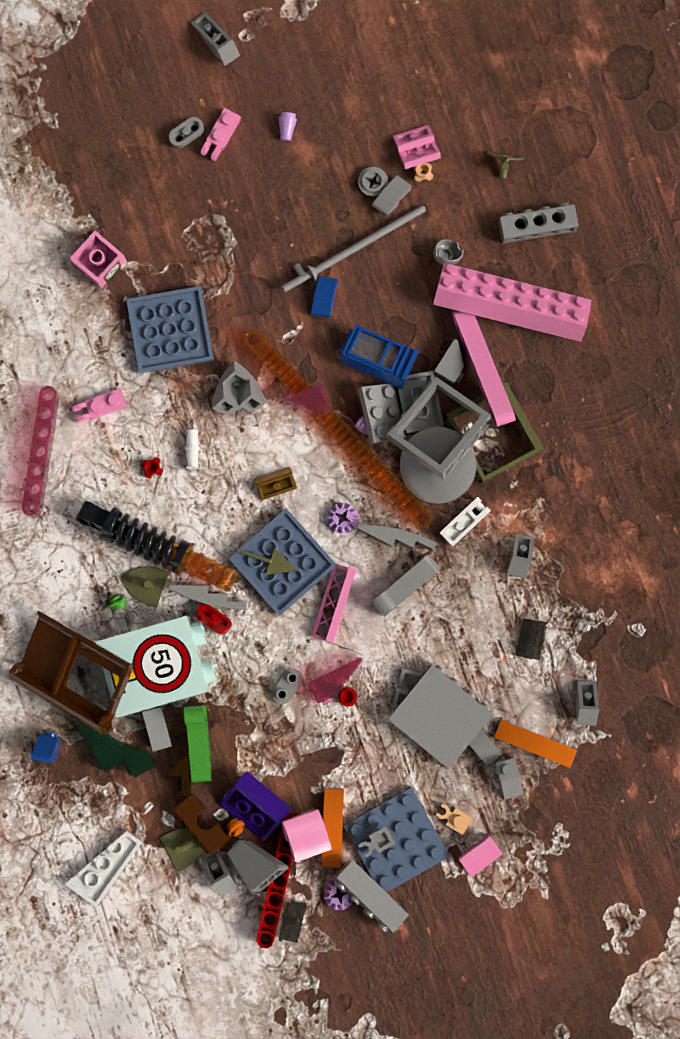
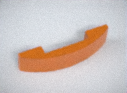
M324 789L323 822L331 845L330 850L322 852V867L341 868L344 789Z

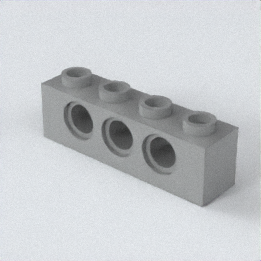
M569 203L560 204L556 208H551L550 206L542 207L538 211L528 209L522 211L521 214L515 215L513 213H506L500 217L498 222L502 244L576 232L579 227L575 204L569 205ZM558 216L561 219V222H554L552 220V217ZM539 219L543 225L537 226L533 220ZM515 223H522L524 225V228H516Z

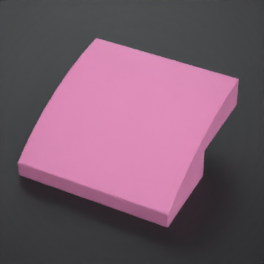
M429 125L393 135L405 169L441 158Z
M318 809L281 821L285 839L289 842L293 861L298 862L331 849L328 834Z

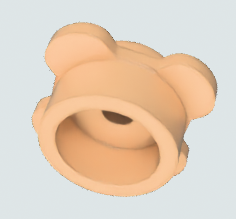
M424 163L414 166V171L416 172L415 180L417 182L432 180V165Z

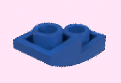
M319 276L312 305V315L330 318L334 306L338 279Z

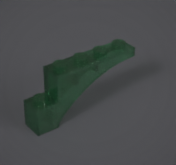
M76 720L78 723L76 728L79 734L85 736L88 741L86 746L90 753L94 752L97 758L95 763L100 771L103 770L105 773L126 762L125 768L128 774L136 778L157 766L149 749L142 750L126 745L109 734H99Z

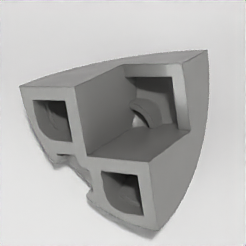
M233 361L222 375L216 387L212 409L225 414H234V411L245 410L248 413L260 408L266 401L254 377L242 365Z

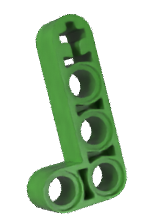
M206 705L184 707L192 783L212 781Z

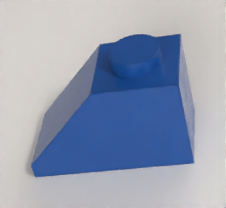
M45 731V735L41 734L38 736L31 755L32 760L48 763L57 761L61 738L56 737L57 733Z

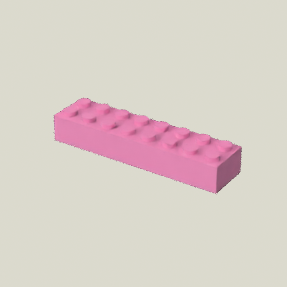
M444 263L433 305L582 342L588 324L592 300Z

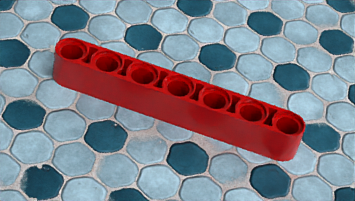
M290 812L286 815L284 820H287L291 816H298L299 814L296 812ZM283 827L275 858L278 859L281 855H285L289 858V863L287 864L288 869L281 874L285 882L283 884H276L272 881L268 886L256 938L257 944L265 949L271 947L275 939L293 862L290 846L283 843V838L285 837ZM272 894H276L280 897V902L273 904L270 902L269 897ZM273 914L276 920L273 923H268L265 920V916ZM267 933L270 935L271 941L267 943L262 942L260 936Z

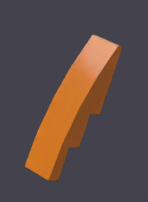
M504 720L500 721L494 736L496 739L568 768H571L577 752L574 748Z

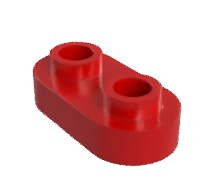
M201 604L195 611L197 620L218 634L228 633L232 626L231 620L210 605Z

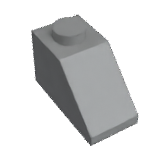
M454 339L434 371V375L452 386L455 382L459 383L465 374L462 372L464 364L459 343L456 339Z
M515 534L508 563V575L526 579L532 560L534 537Z
M577 681L575 706L577 725L596 726L599 701L597 683L594 681Z
M509 757L495 761L494 765L504 800L523 795L515 758Z
M220 851L215 855L208 853L200 857L211 885L221 898L238 888L235 878Z

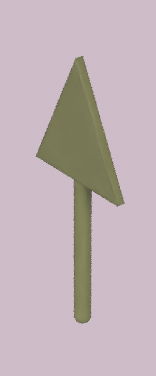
M238 548L235 549L238 553L269 563L266 575L297 571L276 548H274L271 559Z

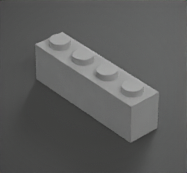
M347 860L333 876L336 880L335 885L342 891L346 890L350 894V900L356 905L360 904L364 908L363 912L372 919L374 917L379 922L377 926L385 933L387 931L394 933L409 916L354 860Z

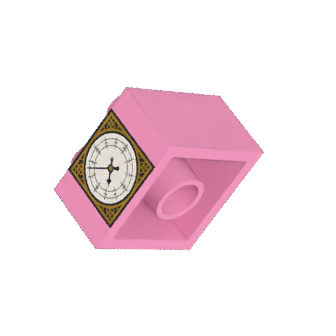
M96 231L89 236L70 258L72 263L100 288L127 261L119 250Z

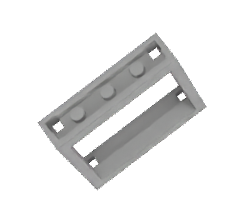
M436 377L433 381L427 383L425 391L414 399L410 409H406L402 413L400 421L391 426L388 436L390 442L445 480L492 423L491 414ZM438 389L479 417L441 465L400 436Z

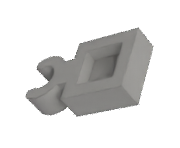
M384 826L369 835L371 841H363L358 846L359 848L362 846L369 848L368 852L363 854L364 857H368L375 848L380 853L396 843L387 827Z

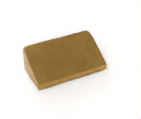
M290 467L254 479L261 501L297 489Z

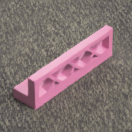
M337 564L332 570L311 637L330 643L334 642L356 569ZM336 569L347 571L345 580L338 583L335 578ZM338 586L341 592L340 597L332 601L329 591ZM332 604L335 610L334 616L326 619L323 610ZM321 616H323L325 621L320 623ZM324 623L329 628L327 637L316 634L318 626Z

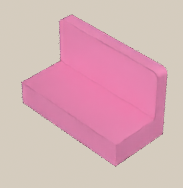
M487 835L460 855L458 859L470 876L473 877L500 857L502 852L491 836Z

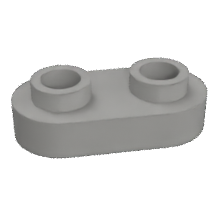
M191 117L174 128L169 134L171 144L176 148H183L201 136L204 131L202 121L197 117ZM196 126L198 127V129L196 131H192V127ZM177 137L183 138L181 141H176Z
M289 669L284 673L273 691L275 702L286 704L291 700L302 683L303 677L299 670ZM294 674L296 676L295 682L289 680L290 675ZM280 691H284L286 693L285 698L279 697Z

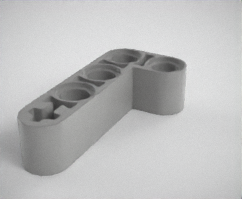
M428 554L373 600L372 604L384 617L387 616L441 568Z

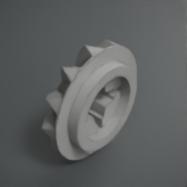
M378 167L364 169L358 179L360 190L366 196L375 197L380 195L388 185L386 173ZM377 176L376 183H378V185L374 184L373 187L370 188V182L368 180H373V178Z

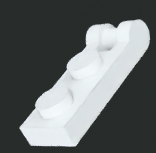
M479 497L439 533L452 547L491 511L481 503L482 500ZM474 508L480 512L477 516L472 512Z

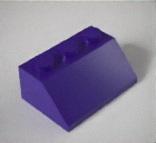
M247 771L219 804L233 817L243 821L244 826L263 842L292 809Z

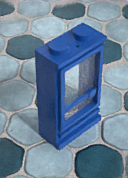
M356 323L354 329H350L346 336L347 344H342L340 348V363L403 389L419 350L409 348L360 327Z

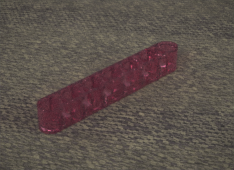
M51 386L43 387L39 393L22 502L23 513L32 518L40 516L43 511L60 401L59 393ZM48 392H54L51 400H46L45 398ZM46 410H50V417L43 419V413ZM48 429V435L41 438L40 431ZM44 447L45 454L37 456V450ZM41 466L42 473L35 475L34 469ZM34 485H39V492L32 494L31 488ZM31 504H36V511L29 513L28 507Z

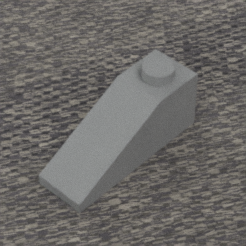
M206 12L191 22L214 55L225 66L240 56L233 39Z

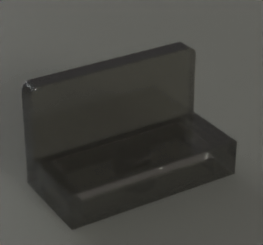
M522 619L516 656L540 660L548 622Z
M287 899L278 941L286 940L298 943L307 903Z

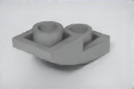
M396 176L384 188L372 206L388 216L398 207L399 201L411 191L412 185Z
M161 706L142 711L152 751L171 747Z
M482 729L469 744L488 767L503 755Z

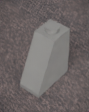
M239 840L227 852L250 892L262 891L288 869L286 864L251 841Z

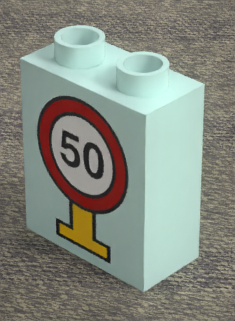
M188 616L96 642V644L133 665L132 673L115 713L116 718L210 692L209 683L218 681L212 659L202 661L198 647L207 644L202 622L192 623L191 618ZM103 668L112 699L119 677Z

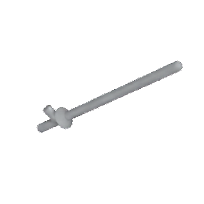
M419 206L315 267L306 265L307 272H305L300 263L296 264L294 269L299 276L282 285V289L284 292H287L311 277L316 282L318 273L425 212L426 208Z

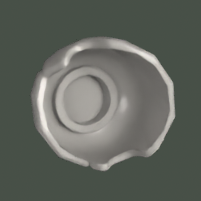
M441 240L436 243L433 256L436 262L442 266L444 263L456 265L461 260L464 250H460L458 242Z

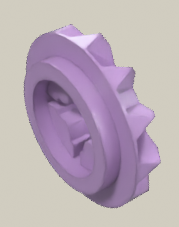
M339 503L329 510L327 520L329 526L335 532L348 533L357 525L358 515L350 504ZM347 511L346 518L350 523L343 521L338 525L339 517L336 514L342 515Z
M333 879L324 889V899L327 905L334 910H344L350 907L353 902L349 898V893L342 896L341 903L338 897H331L337 892L336 880Z

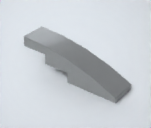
M359 525L358 527L359 531L390 547L397 541L413 549L415 543H418L433 551L437 542L397 528L377 525Z
M169 585L170 590L207 605L226 609L247 610V602L228 601V594L209 593V586Z

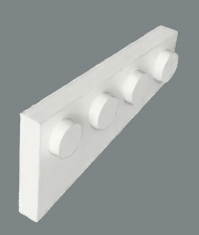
M127 830L64 885L97 907L143 841Z

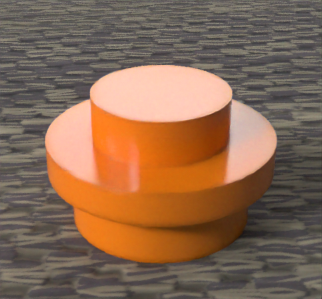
M238 818L230 821L226 826L227 834L229 836L241 834L244 830V822Z

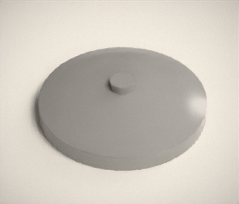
M430 427L416 433L408 442L441 465L464 436L449 428ZM472 447L445 480L404 451H402L400 458V473L405 486L414 496L429 503L440 504L456 500L469 489L476 474L477 462Z

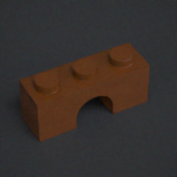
M195 794L188 796L174 809L177 813L175 815L180 823H186L189 827L187 831L194 839L198 838L202 843L200 847L206 854L215 855L232 840L220 824H216L209 830L202 828L200 817L207 808Z

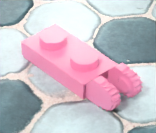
M224 108L207 137V141L200 154L205 156L211 145L216 148L211 155V160L216 161L238 126L241 116Z
M119 388L86 400L85 403L77 404L71 407L72 412L88 409L89 414L80 415L75 418L76 423H81L89 419L94 420L128 406L122 390Z

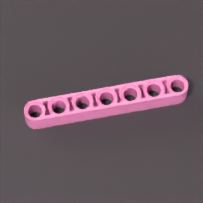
M457 310L453 311L454 323L496 427L515 421L512 406L475 315Z

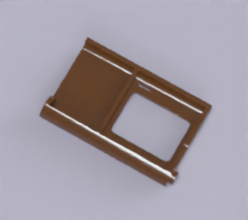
M38 611L37 615L39 617L22 662L16 663L10 669L8 678L99 734L109 732L113 724L112 720L132 673L133 665L43 612ZM78 654L83 655L119 677L107 710L67 687V681Z

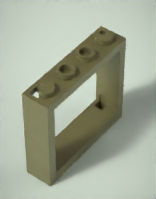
M507 382L503 384V387L512 406L515 420L532 450L487 474H484L477 462L475 479L477 481L480 480L481 483L490 480L544 449ZM483 395L472 400L478 406L486 402ZM461 406L446 414V420L444 421L446 427L462 435L454 419L469 410Z

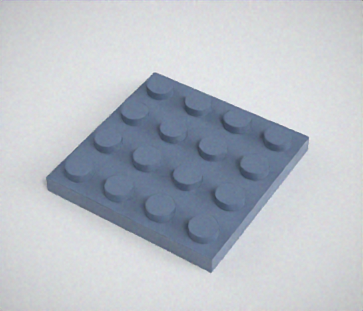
M201 286L126 299L139 374L214 361Z
M287 508L240 549L271 559L274 548H276L297 571L266 575L269 566L267 562L235 552L229 558L279 616L337 566Z
M412 787L344 825L373 880L386 893L450 857ZM386 826L396 844L380 853L375 848L370 856L364 857L363 854L368 852L369 848L367 846L359 848L358 845L363 841H371L369 835Z

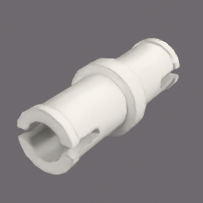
M195 429L186 431V447H184V451L186 452L187 469L199 468L198 452L200 447H198V430Z

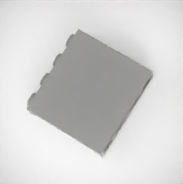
M437 664L436 666H430L397 709L389 716L388 720L450 769L493 714L490 712L492 708L483 701L481 704L477 702L475 694L468 689L466 691L459 687L461 683L454 677L449 679L444 675L446 671Z

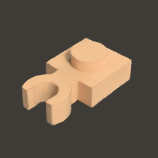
M441 803L440 806L445 808L446 812L443 815L436 812V816L440 819H448L446 825L463 835L472 817L456 807L451 812L446 804Z

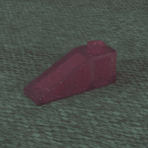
M361 657L308 682L318 704L322 702L324 706L334 701L333 697L336 696L362 662Z

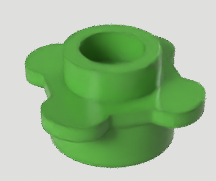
M117 594L111 597L108 607H112L113 611L125 606L127 604L125 594Z

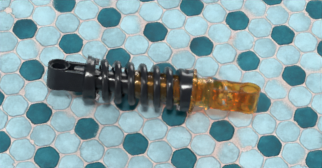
M84 501L76 516V520L83 525L100 531V540L108 543L115 541L116 546L119 548L125 545L127 552L134 550L136 556L143 554V558L146 561L153 559L155 565L162 563L163 569L171 567L172 572L178 577L183 572H186L192 578L196 576L224 591H231L239 573L230 567L204 557L205 554L202 552H195L194 543L182 539L178 544L175 542V535L168 539L166 538V531H162L160 535L157 534L158 528L156 526L151 530L147 529L149 526L147 522H144L141 528H137L139 518H134L132 523L129 524L130 514L128 513L123 516L122 520L119 519L122 516V512L118 507H114L108 512L89 501ZM209 568L213 569L209 573H206V570L208 571Z

